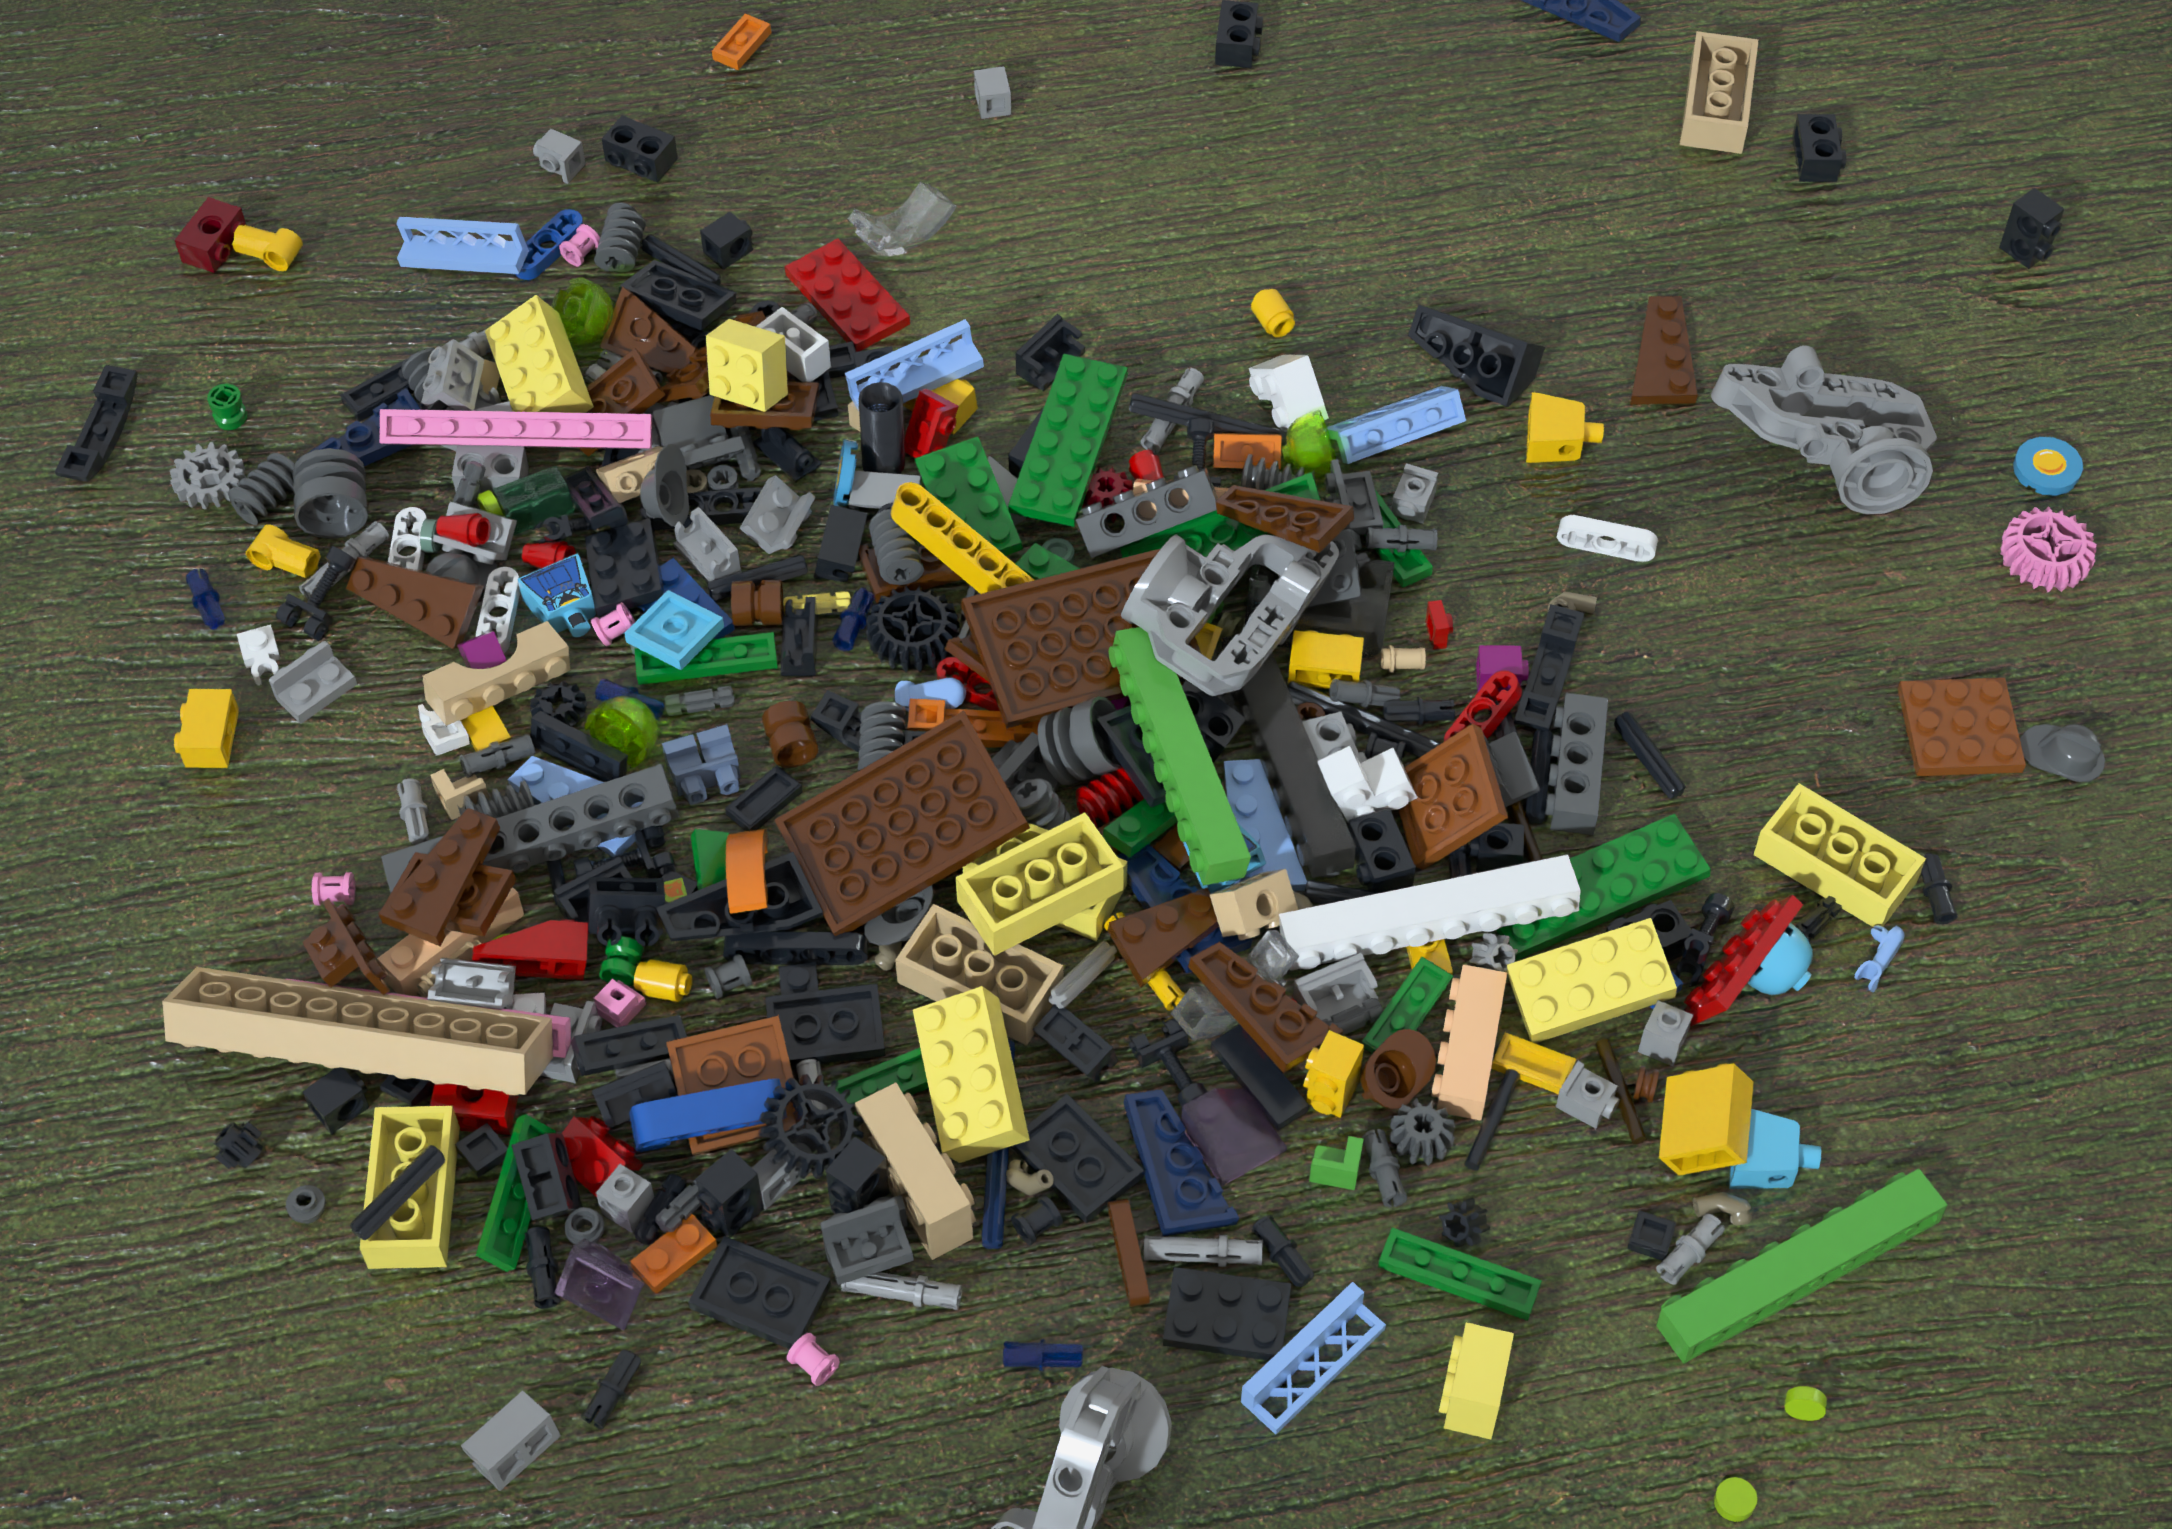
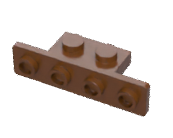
M329 898L326 899L323 904L332 919L325 925L314 929L309 937L302 942L321 978L332 988L359 966L369 981L383 995L387 994L390 990L384 978L388 974L375 959L377 955L365 941L367 939L366 936L354 923L356 922L355 917L344 904L337 907Z

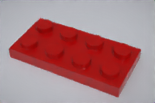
M838 238L785 266V275L846 342H853L855 352L862 351L910 325V315Z
M1794 895L1779 902L1774 899L1763 910L1758 911L1754 909L1742 920L1741 925L1744 928L1739 935H1734L1723 946L1722 951L1725 954L1721 960L1715 961L1708 967L1703 974L1706 980L1702 986L1696 987L1684 1000L1687 1006L1683 1011L1693 1014L1690 1027L1729 1009L1803 906Z

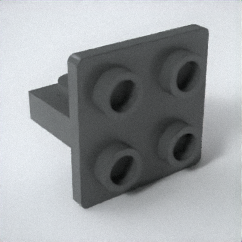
M1338 459L1331 460L1330 473H1325V485L1328 494L1324 495L1323 500L1353 506L1354 519L1343 530L1351 529L1358 535H1365L1367 527L1383 528V520L1370 471L1342 474Z
M1033 732L1023 742L1016 743L1013 740H1009L992 758L1010 792L1020 783L1037 778L1048 781L1053 787L1054 792L1061 785L1047 769L1040 752L1038 735Z
M1512 732L1491 743L1483 734L1504 806L1507 807L1539 792V784L1517 733Z
M896 1199L875 1201L866 1208L850 1213H838L820 1223L829 1267L833 1269L838 1285L914 1261L911 1247L900 1220Z

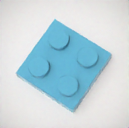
M667 590L624 634L628 644L682 670L724 628L723 617Z

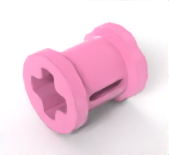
M581 224L576 229L577 233L569 241H563L559 246L563 258L576 267L581 266L584 262V257L592 249L597 250L599 245V235L590 226Z
M622 602L617 604V609L600 619L595 617L591 620L597 636L607 647L612 644L614 638L625 633L635 623L631 612ZM620 621L617 625L609 628L613 623Z
M346 872L344 876H323L322 873L314 874L312 878V898L315 906H321L328 898L332 902H345L346 905L354 904L356 887L352 872Z
M806 1333L800 1337L787 1354V1360L792 1365L797 1363L811 1376V1381L816 1386L825 1383L833 1375L840 1363L839 1358L835 1354L829 1355L816 1343V1337L811 1333Z

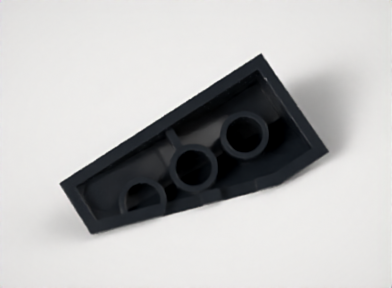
M1419 304L1408 334L1411 339L1433 358L1438 359L1449 368L1454 376L1460 378L1471 387V390L1476 395L1507 407L1535 379L1546 348Z
M794 852L765 863L767 908L730 914L727 879L656 908L671 942L788 930L823 915V911Z

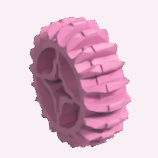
M2049 506L2044 512H2041L2037 507H2034L2030 513L2022 511L2018 518H2013L2007 530L2003 533V541L2000 547V554L2004 556L2003 565L2010 567V575H2020L2021 584L2027 581L2032 583L2033 590L2038 586H2044L2047 593L2053 587H2056L2060 592L2067 586L2074 588L2079 581H2083L2088 576L2090 569L2094 565L2097 545L2093 542L2094 533L2086 532V523H2076V515L2071 517L2065 516L2063 509L2058 513L2052 512Z

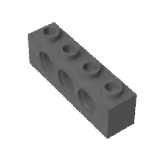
M1193 465L1178 471L1179 478L1166 483L1165 478L1162 477L1145 484L1147 490L1134 495L1133 490H1128L1114 496L1115 503L1102 507L1101 502H1097L1081 509L1083 515L1079 516L1076 521L1090 557L1093 558L1217 510L1215 501L1218 500V496L1207 468L1198 470L1197 465ZM1181 488L1188 493L1189 501L1186 505L1177 506L1171 501L1170 493L1173 489ZM1147 500L1154 503L1157 509L1156 516L1153 518L1141 516L1138 510L1140 502ZM1111 513L1120 514L1125 521L1124 528L1118 531L1112 530L1107 524V516Z
M1566 693L1563 707L1556 706L1554 727L1560 728V734L1553 735L1551 756L1557 757V765H1550L1548 785L1554 786V794L1548 793L1545 815L1552 816L1550 830L1594 835L1599 811L1608 698Z

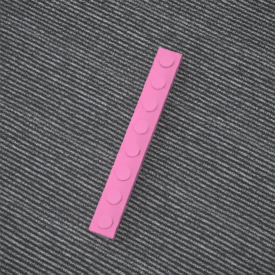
M380 409V443L652 449V415Z

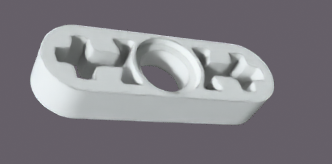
M408 507L397 514L388 558L389 563L402 565V567L413 570H422L425 553L422 552L420 546V532L422 523L426 519L423 510L416 507ZM411 522H414L412 528L413 534H409L407 528L411 525ZM412 546L416 548L415 553L410 556L398 554L404 547Z
M1577 515L1563 517L1560 520L1557 533L1558 541L1567 547L1639 562L1653 559L1658 543L1657 536L1649 530ZM1600 536H1608V537H1611V538H1613V539H1615V540H1614V541L1604 540V539L1600 538Z
M500 567L489 574L476 631L477 637L486 632L493 631L492 628L496 629L497 639L503 653L508 650L520 597V588L517 580L519 576L510 567ZM508 581L504 589L505 595H502L499 586ZM496 607L508 609L507 613L500 617H493L489 614Z

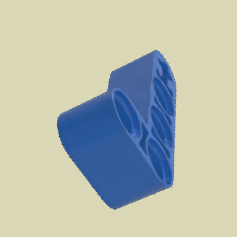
M780 1079L756 1081L634 1105L630 1109L629 1116L636 1151L643 1152L669 1146L672 1141L764 1124L759 1120V1116L762 1112L768 1111L764 1106V1102L768 1097L775 1098L773 1091L777 1086H781ZM786 1108L784 1109L783 1119L787 1118Z

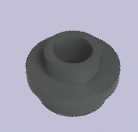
M304 1185L294 1189L286 1200V1210L293 1220L304 1224L313 1223L318 1220L326 1207V1199L323 1192L311 1185ZM311 1199V1202L308 1205H299L302 1201Z
M586 1207L574 1210L565 1222L567 1238L578 1246H589L596 1243L604 1233L602 1216L597 1211ZM584 1225L592 1227L586 1232H579L580 1227Z

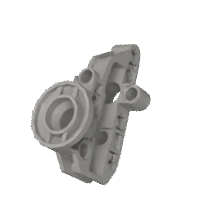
M1800 346L1793 349L1788 354L1781 368L1749 364L1725 365L1711 392V398L1718 406L1729 409L1761 438L1775 444L1800 450L1808 463L1830 465L1840 499L1852 511L1866 515L1885 514L1903 508L1918 498L1929 485L1933 469L1927 450L1935 443L1937 436L1921 398L1892 382L1824 373L1813 347Z
M1174 535L1160 549L1142 574L1123 608L1121 617L1128 623H1134L1148 632L1157 661L1208 695L1216 696L1239 690L1257 673L1277 645H1282L1286 641L1303 611L1320 591L1339 556V549L1331 541L1319 553L1277 536L1261 535L1255 537L1236 551L1224 544L1220 545L1217 543L1209 555L1204 557L1187 546L1184 539ZM1255 564L1264 565L1280 575V578L1273 583L1269 593L1251 614L1240 635L1236 634L1215 661L1208 659L1188 645L1249 567Z
M1101 1366L1097 1371L1090 1372L1076 1382L1061 1405L1059 1428L1062 1436L1038 1512L1027 1508L1009 1509L992 1529H1008L1007 1526L1014 1529H1094L1102 1517L1109 1492L1115 1484L1121 1481L1137 1479L1145 1475L1158 1465L1170 1445L1171 1418L1165 1400L1155 1387L1134 1372Z

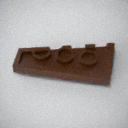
M1649 296L1630 405L1696 403L1698 393L1682 296Z
M1220 942L1190 958L1188 967L1283 1073L1308 1059L1314 1047L1319 1049L1329 1030L1340 1035L1343 1034V1030L1334 1023L1329 1026L1316 1017L1317 1011L1306 1003L1301 1006L1285 995L1286 989L1275 981L1273 983L1267 982L1257 975V968Z

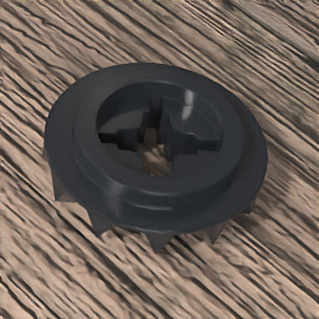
M564 679L560 684H553L549 681L547 687L543 689L537 688L536 695L530 699L532 717L541 711L569 726L578 723L587 709L585 693L580 691L577 684L569 685ZM562 697L564 703L560 704L554 713L552 703H556L557 699Z

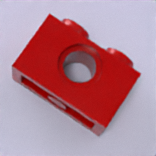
M449 1083L435 1084L430 1106H453L460 1131L474 1132L488 1123L496 1134L510 1135L519 1095H508L503 1091L490 1089L473 1090L467 1086ZM473 1097H481L475 1102H468Z

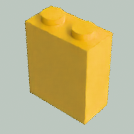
M1734 1063L1719 1064L1717 1067L1699 1071L1690 1070L1680 1075L1667 1077L1659 1159L1679 1176L1747 1163L1754 1082Z

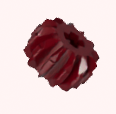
M1098 466L1096 474L1093 473L1081 509L1097 502H1101L1102 507L1115 503L1114 496L1128 490H1133L1132 480H1127L1125 471L1116 474L1113 466L1109 471H1103ZM1111 513L1107 516V519H1110L1114 524L1117 516H1122L1118 513Z

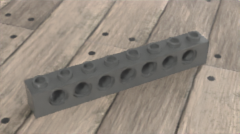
M662 764L496 818L500 830L482 865L508 869L515 873L523 872L533 865L545 861H556L563 858L566 854L581 849H592L602 842L617 837H628L638 830L650 826H661L668 823L671 819L680 817ZM637 802H643L638 807H631L633 804ZM607 813V816L604 818L596 819L599 815ZM573 825L570 829L561 831L565 826ZM443 836L381 856L390 893L393 891L414 853L429 854ZM537 836V839L534 841L526 842L528 839ZM503 848L500 852L491 854L494 850Z

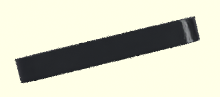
M754 487L688 493L689 506L699 507L715 525L743 523L762 488ZM720 503H730L733 505L726 512H719L715 509ZM739 503H743V509L739 508ZM641 504V517L644 520L649 517L646 515V511ZM688 515L685 523L682 524L685 528L689 527L692 522L690 519L691 515ZM650 518L654 530L675 529L674 526L666 523L663 518Z
M759 932L725 936L723 957L730 962L733 961L735 955L740 954L745 964L796 965L815 962L816 965H859L867 961L869 941L864 935L852 932H844L837 936L833 932Z

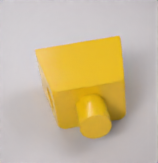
M1532 392L1528 413L1526 462L1576 461L1581 457L1583 442L1602 443L1604 423L1584 422L1585 405L1582 402Z

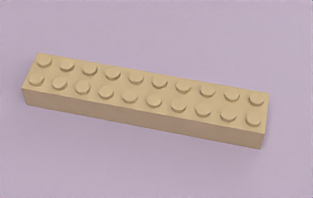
M196 967L162 1001L165 1039L167 1042L180 1043L185 1047L201 1046L214 1048L220 1052L248 1053L258 1058L275 1057L287 1059L292 1063L308 1062L322 1064L327 1068H349L359 1070L365 1074L382 1073L395 1075V1077L400 1079L416 1078L429 1080L434 1084L449 1083L467 1086L473 1090L490 1089L503 1091L508 1095H526L553 1059L552 1018L390 994L383 995L382 993L334 986L330 988L327 985Z

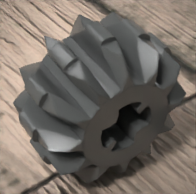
M1416 1098L1412 1103V1108L1402 1104L1401 1108H1399L1398 1116H1394L1391 1119L1390 1128L1392 1132L1390 1133V1142L1393 1145H1398L1396 1151L1398 1157L1410 1155L1412 1165L1417 1162L1418 1158H1423L1427 1166L1432 1163L1433 1156L1443 1160L1447 1149H1451L1454 1144L1455 1137L1452 1134L1455 1129L1454 1120L1447 1119L1448 1112L1446 1108L1435 1110L1433 1100L1427 1106H1422Z

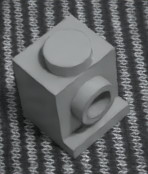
M551 128L534 145L533 154L539 157L540 166L549 172L562 175L563 182L567 184L586 164L582 142Z
M1406 463L1403 475L1393 496L1391 509L1393 514L1402 519L1423 524L1436 494L1438 473Z
M1577 1061L1560 1088L1556 1108L1597 1129L1603 1117L1610 1119L1619 1104L1620 1099L1615 1097L1618 1086L1585 1069V1064Z

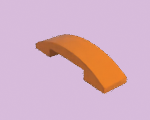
M910 698L907 730L929 731L964 711L986 748L1003 747L1009 740H1013L1016 743L1023 742L1031 732L1038 735L1040 720L1006 729L1000 711L945 708V700Z
M767 829L733 833L727 837L726 878L730 914L767 908V885L765 880V853H768Z

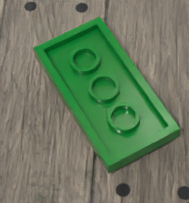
M978 436L915 458L916 466L925 489L1005 556L1023 550L1022 542Z

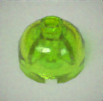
M583 277L572 278L568 281L571 285L565 291L560 289L556 293L551 307L559 313L570 343L577 345L595 343L609 330L613 320V302L605 289Z
M1320 410L1311 411L1297 417L1290 424L1286 432L1287 444L1281 446L1286 464L1293 463L1297 471L1300 467H1304L1305 474L1312 473L1315 470V479L1324 478L1325 473H1330L1331 460L1337 459L1329 439L1330 434Z
M630 696L608 698L587 716L585 723V732L589 729L591 737L627 754V765H632L630 768L638 766L651 754L658 739V722L653 712L645 703Z

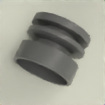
M320 449L303 455L295 463L293 469V489L295 492L294 517L297 525L304 532L316 537L332 539L351 535L365 525L368 517L367 497L365 494L366 471L363 462L356 455L345 450Z
M1097 696L1076 704L1073 708L1065 707L1057 713L1052 712L1040 719L1038 725L1040 752L1047 769L1054 779L1062 785L1070 786L1078 783L1080 780H1088L1094 774L1103 775L1122 768L1094 727L1097 718L1117 711L1115 706L1105 697Z

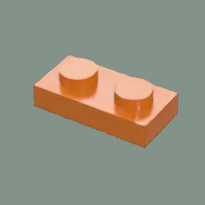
M744 14L712 50L713 60L739 70L772 33L771 24Z
M1214 433L1213 468H1244L1248 454H1252L1253 465H1257L1261 457H1264L1266 468H1270L1276 460L1278 461L1279 469H1281L1282 435Z
M692 1214L686 1220H682V1224L674 1232L665 1233L630 1261L631 1267L652 1291L657 1294L715 1249L717 1241Z

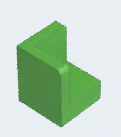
M1348 1136L1346 1150L1321 1145L1316 1146L1311 1163L1309 1182L1355 1190L1364 1139Z

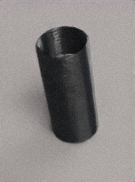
M871 383L862 389L858 398L862 467L864 472L901 474L905 467L903 397L901 391L890 383Z

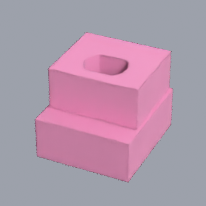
M614 979L594 998L598 1015L615 1027L628 1025L646 1005L645 997L620 980L616 982Z

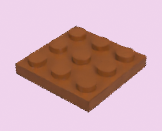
M2005 678L1900 681L1898 694L1916 776L2023 773L2026 763Z
M1475 724L1469 725L1404 767L1418 798L1408 802L1406 806L1398 810L1415 867L1421 870L1426 869L1508 818L1482 729Z
M779 1016L666 1042L678 1096L768 1079H780L781 1087L786 1089V1081L789 1078H793ZM792 1103L785 1107L787 1118L783 1119L784 1132L790 1130L789 1128L796 1123L793 1115L795 1109ZM766 1124L688 1138L692 1155L763 1139L764 1137L759 1136V1130L766 1126Z

